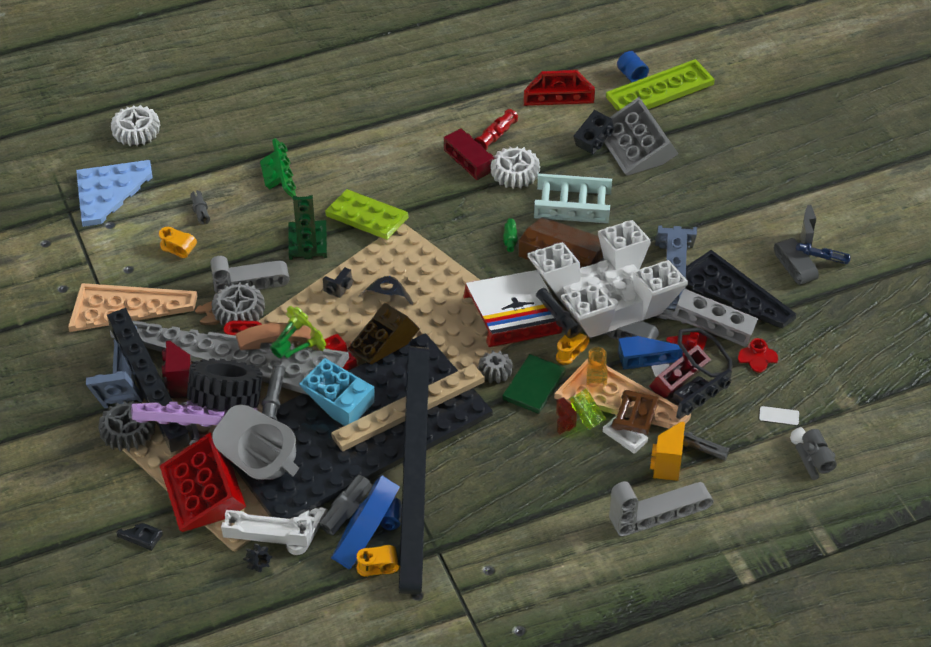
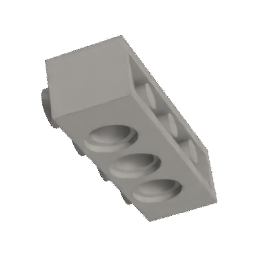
M686 289L683 290L673 314V318L744 347L747 346L758 320L756 317Z

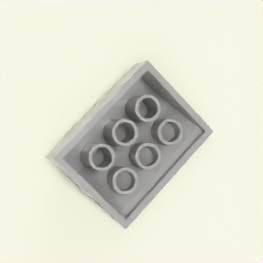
M640 97L610 117L613 121L614 131L610 137L606 138L604 143L626 176L663 165L678 155V152Z

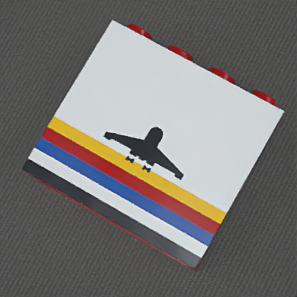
M538 270L466 283L463 298H472L488 329L486 340L488 347L562 333V327L556 325L554 316L536 297L537 291L541 288H546L550 293Z

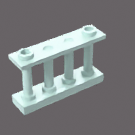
M538 174L537 189L542 190L541 200H535L534 218L540 219L544 217L552 220L609 224L610 205H605V194L611 195L612 179ZM550 190L561 191L560 201H549ZM568 192H579V203L567 202ZM587 193L598 194L597 204L586 203Z

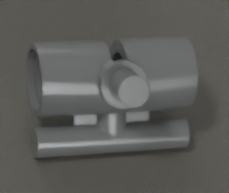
M811 429L805 432L802 436L804 444L798 443L795 447L811 479L816 480L819 478L818 472L825 474L836 468L835 453L828 448L819 429Z

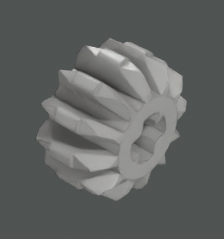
M492 350L491 354L485 352L484 356L480 358L478 370L484 376V380L488 379L489 383L496 381L499 384L500 380L506 382L507 378L511 376L512 361L509 359L508 354L502 355L501 350L498 353Z

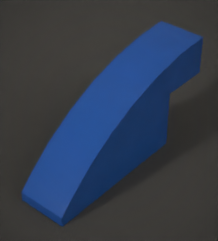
M383 475L375 481L368 497L354 512L331 559L347 569H351L357 560L358 551L366 547L400 486Z

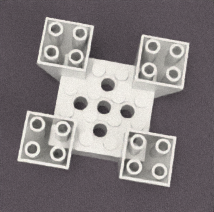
M633 220L598 231L604 261L580 268V262L563 242L528 253V258L590 338L662 314L688 285L686 278L669 260L640 269L650 245V239Z

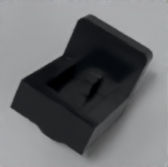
M346 267L343 268L335 280L327 276L323 278L324 292L339 298L353 284L351 269Z

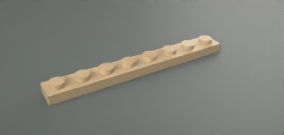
M472 364L428 385V410L484 383V376ZM406 397L333 431V440L343 452L404 422Z

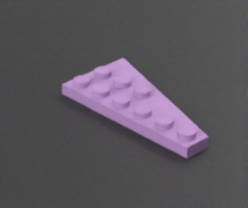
M187 401V405H179L177 402H169L166 406H161L159 403L132 404L131 407L132 420L140 423L157 421L160 424L177 422L181 425L193 423L204 427L218 425L228 412V410H224V412L218 411V409L210 410L206 406L200 407L198 403L193 404L191 401Z

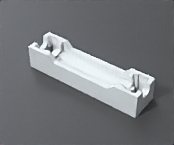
M226 510L225 522H222L221 529L224 538L308 547L312 533V523L309 518L293 517L285 519L248 515L243 511Z

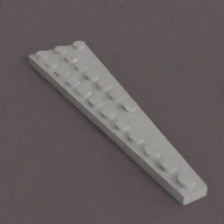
M133 321L146 348L162 352V349H166V341H171L189 353L191 361L200 362L202 359L209 361L212 358L215 360L225 359L226 361L237 360L236 362L238 363L245 362L247 365L259 368L260 372L263 373L262 382L266 383L270 382L273 365L277 367V364H280L286 368L281 387L303 394L307 393L299 386V383L324 358L341 368L349 359L348 352L330 349L317 351L313 350V347L304 348L292 354L288 359L284 356L280 359L270 350L273 342L261 343L260 349L240 350L234 335L214 332L201 334L198 333V330L193 329L188 332L181 331L180 327L172 326V328L167 329L162 328L159 324ZM291 344L290 350L296 348L294 344Z

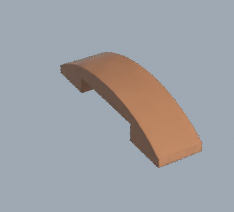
M289 323L262 324L237 333L236 339L240 350L260 349L261 343L276 341ZM302 326L300 330H296L288 339L289 342L297 341L298 346L306 343L311 338V329Z

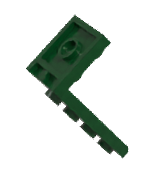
M313 195L306 197L293 196L295 222H288L289 260H293V257L312 259V256H323V258H327L326 220L315 221Z

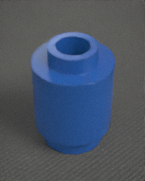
M394 497L380 522V525L386 530H394L400 526L402 504L398 498Z

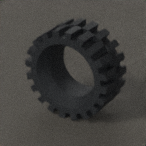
M212 358L209 361L205 359L200 360V362L195 361L190 365L187 399L191 400L193 404L198 403L200 407L206 406L207 409H218V411L223 412L236 405L256 408L260 400L263 373L260 372L259 368L247 365L245 362L238 363L236 362L237 360L226 361L225 359L215 360Z

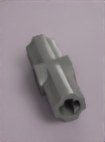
M357 475L347 489L338 495L331 504L330 510L318 523L322 530L330 535H334L343 522L351 517L359 507V502L372 488L367 478Z

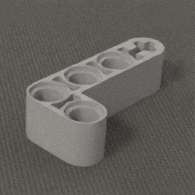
M216 256L210 261L215 293H218V289L224 290V285L229 287L232 283L234 285H238L239 282L242 285L248 283L249 286H255L256 290L285 286L290 280L287 264L284 261H272L229 268L228 260L224 256Z

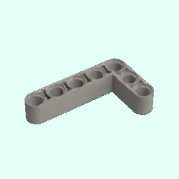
M624 481L612 488L609 518L618 535L627 536L706 510L711 507L714 501L702 482L638 501L630 484Z

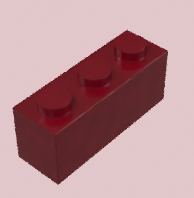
M460 128L444 137V151L472 177L479 180L491 173V162L494 160L493 155L488 153L480 143H477L469 133Z
M696 345L688 352L695 363L702 368L711 360L699 345ZM684 355L660 373L649 387L654 393L666 399L700 371L694 368L686 355Z

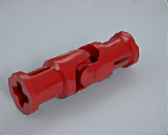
M507 109L502 117H498L494 123L483 131L481 136H477L474 140L487 150L491 143L496 142L504 132L509 130L511 124H515L518 121L517 113L512 109Z

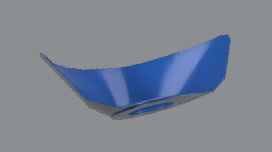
M392 276L378 278L364 290H372L386 295H400L413 305V301L403 285ZM389 283L393 284V287L389 290H383L380 285Z

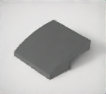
M807 205L799 241L802 244L810 243L811 247L816 223V216L812 205Z

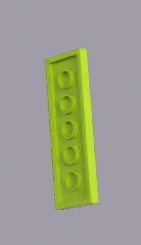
M694 59L606 92V98L617 111L640 97L647 109H651L712 86L715 79Z

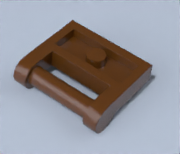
M624 390L617 417L613 419L611 425L612 428L619 431L624 429L648 435L659 397ZM635 401L629 421L624 420L630 402Z

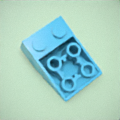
M326 358L299 383V386L327 414L344 426L358 420L374 403V386Z

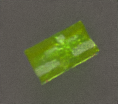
M587 388L568 399L588 431L606 420Z

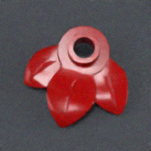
M755 338L749 343L748 347L740 350L738 362L749 363L753 371L761 373L766 370L768 363H778V355L774 350L768 348L765 340Z

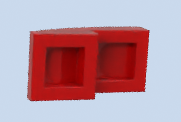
M339 334L324 339L326 342L325 349L348 352L349 359L343 366V369L348 370L357 366L355 357L347 350V344Z

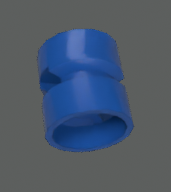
M633 51L625 52L617 61L618 69L625 74L631 83L646 78L649 73L648 66Z

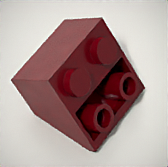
M166 341V349H162L163 362H165V365H162V376L166 377L164 378V385L169 390L171 398L187 397L189 370L192 363L191 355L173 342Z

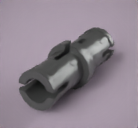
M193 191L190 194L193 202V211L197 214L200 224L204 225L203 219H205L207 224L210 221L207 203L203 200L201 191H196L197 196H195Z

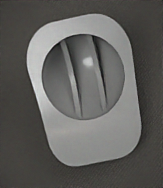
M246 405L231 407L213 431L212 438L218 451L252 478L271 480L281 477L285 472L294 476L299 469L293 462L296 457V438L293 431L287 425L264 415L252 407Z

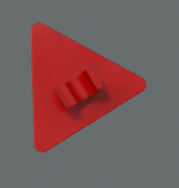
M690 332L688 335H682L681 343L688 352L696 345H699L704 350L708 337L701 333ZM678 336L667 337L666 342L678 345Z

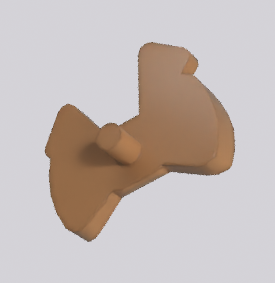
M208 302L203 306L200 305L195 310L196 314L207 313V316L200 320L201 324L216 325L220 322L215 319V315L212 313V302Z

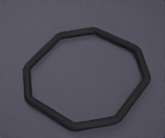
M701 328L679 330L677 343L694 368L709 377H717L723 373H710L697 365L681 343L682 333L700 332L713 340L728 361V369H732L731 358L714 336Z

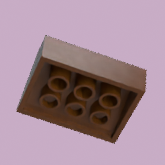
M544 217L529 226L519 240V257L530 260L528 253L562 242L580 262V268L596 264L603 258L599 236Z

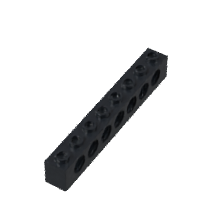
M126 307L107 314L110 330L146 403H159L161 406H166L169 402H173ZM156 421L171 453L189 446V434L185 425L177 422L160 424Z

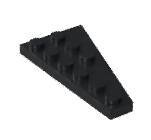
M713 250L708 251L686 266L688 285L685 289L782 329L796 319L797 314Z

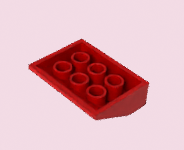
M211 432L159 465L181 532L225 520L226 510L241 511L246 508L231 461L215 447Z

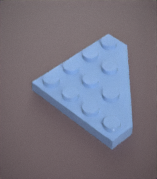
M150 160L76 170L82 226L102 224L107 220L106 216L118 210L128 196L132 197L141 189L140 186L145 181L148 182L152 179Z

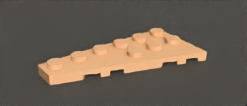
M82 283L68 326L69 332L108 326L107 314L125 307L132 321L191 312L195 308L197 291Z
M590 356L554 393V399L566 402L571 401L573 404L617 415L622 402L621 396L623 391L630 390L659 397L651 423L653 425L670 429L671 426L673 427L679 422H685L686 424L691 418L690 414L679 420L676 418L677 405ZM635 401L630 402L626 418H630Z

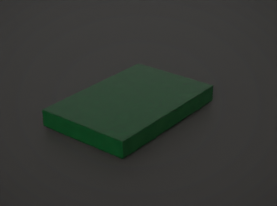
M529 354L504 392L503 400L540 414L566 373V368Z

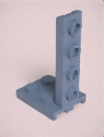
M658 225L655 246L667 249L666 261L669 260L686 278L687 250L694 246L697 227L681 229V226L662 228V226ZM683 290L666 309H676Z
M114 338L113 374L86 378V386L104 408H108L109 404L116 402L123 404L124 401L128 403V401L138 400V402L142 403L143 395L134 383L133 374Z

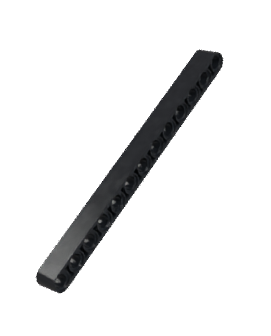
M408 347L399 593L421 595L429 382V348Z

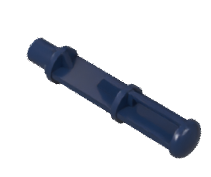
M797 243L796 250L802 251L806 255L845 265L851 259L848 253L828 248L817 249L811 247L810 243Z

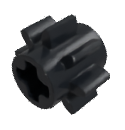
M254 544L252 549H246V557L243 560L249 563L247 568L262 572L263 567H270L269 562L272 556L267 553L269 548Z

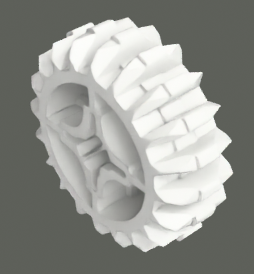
M133 105L130 108L126 106L125 110L120 109V112L115 113V117H112V134L123 145L129 144L130 147L132 145L138 146V144L145 145V142H151V139H155L156 135L159 134V118L157 113L153 109H149L148 106L144 108L141 105L138 107Z
M518 146L516 148L509 147V149L503 148L502 151H497V154L493 156L491 174L494 180L499 182V185L505 184L506 188L511 186L513 189L515 187L521 189L522 186L528 187L529 183L533 184L537 180L540 172L539 158L531 150L526 151L525 147L519 149Z

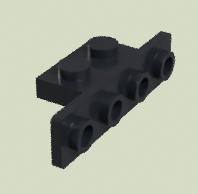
M727 369L710 382L697 376L675 391L672 399L679 403L676 418L680 420L684 416L690 415L698 406L701 407L708 399L714 398L721 390L727 389L731 384L732 370Z

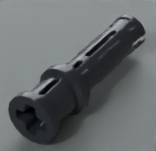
M541 288L537 291L536 297L554 316L556 325L562 327L568 338L575 337L582 327L572 319V314L564 311L546 288Z

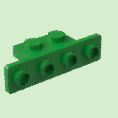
M274 138L272 142L275 152L260 160L264 183L269 190L282 183L283 190L293 198V196H296V186L292 180L293 173L289 167L290 160L286 153L288 150L283 142L280 143Z

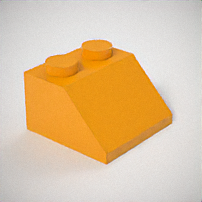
M679 422L658 435L657 444H653L652 456L654 457H651L650 469H654L653 478L679 480L685 422Z

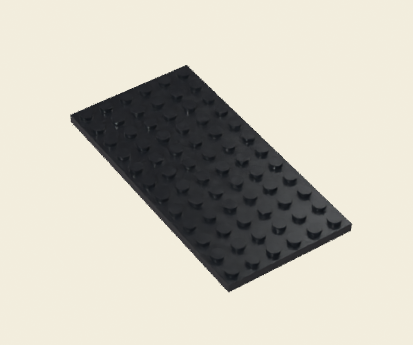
M424 333L412 339L406 346L373 364L366 362L348 372L374 386V403L360 417L362 418L406 397L408 347L429 348L428 385L458 370L430 337ZM474 388L428 410L426 450L493 416V410ZM301 394L281 404L276 413L277 421L287 425L293 431L296 438V457L293 462L299 469L294 476L285 472V474L276 479H255L231 461L232 466L270 517L291 519L299 517L300 514L308 510L311 511L338 497L342 491L347 489L357 475L371 480L403 463L405 421L342 452L333 440L332 432L344 427V425L334 420L309 395Z

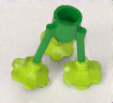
M289 306L286 313L287 317L290 318L289 324L276 341L271 344L270 350L280 359L283 356L288 359L292 354L307 347L315 346L320 351H323L326 342L323 339L322 333L312 326L308 321V316L299 307ZM302 326H308L311 329V338L306 343L290 350L292 345L288 339L296 330H300Z

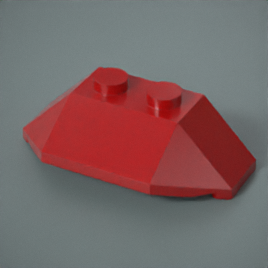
M578 70L541 71L524 89L523 104L524 106L594 103L595 87Z

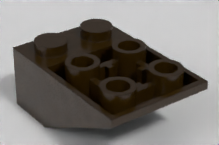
M384 303L365 325L360 334L353 340L348 350L367 363L373 364L406 346L420 328L407 315Z

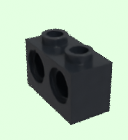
M594 109L573 136L576 146L594 155L597 150L601 149L606 138L610 137L614 131L612 118Z

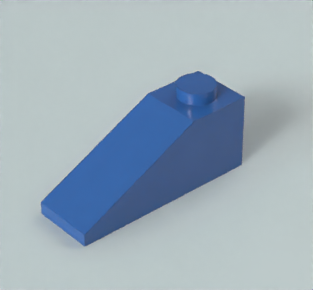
M641 336L620 338L618 343V354L623 370L674 363L683 355V351L677 344Z

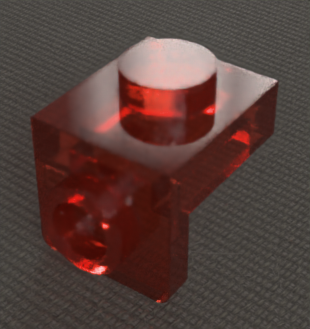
M564 397L558 399L556 413L560 418L557 419V432L561 434L576 427L577 413L574 406L568 403Z

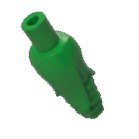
M508 218L504 224L503 243L507 246L508 252H513L514 246L518 241L515 220Z

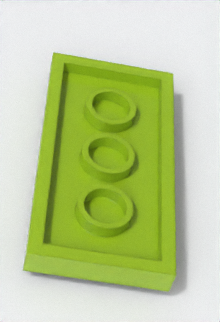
M348 189L325 210L326 216L386 240L409 218L408 212Z

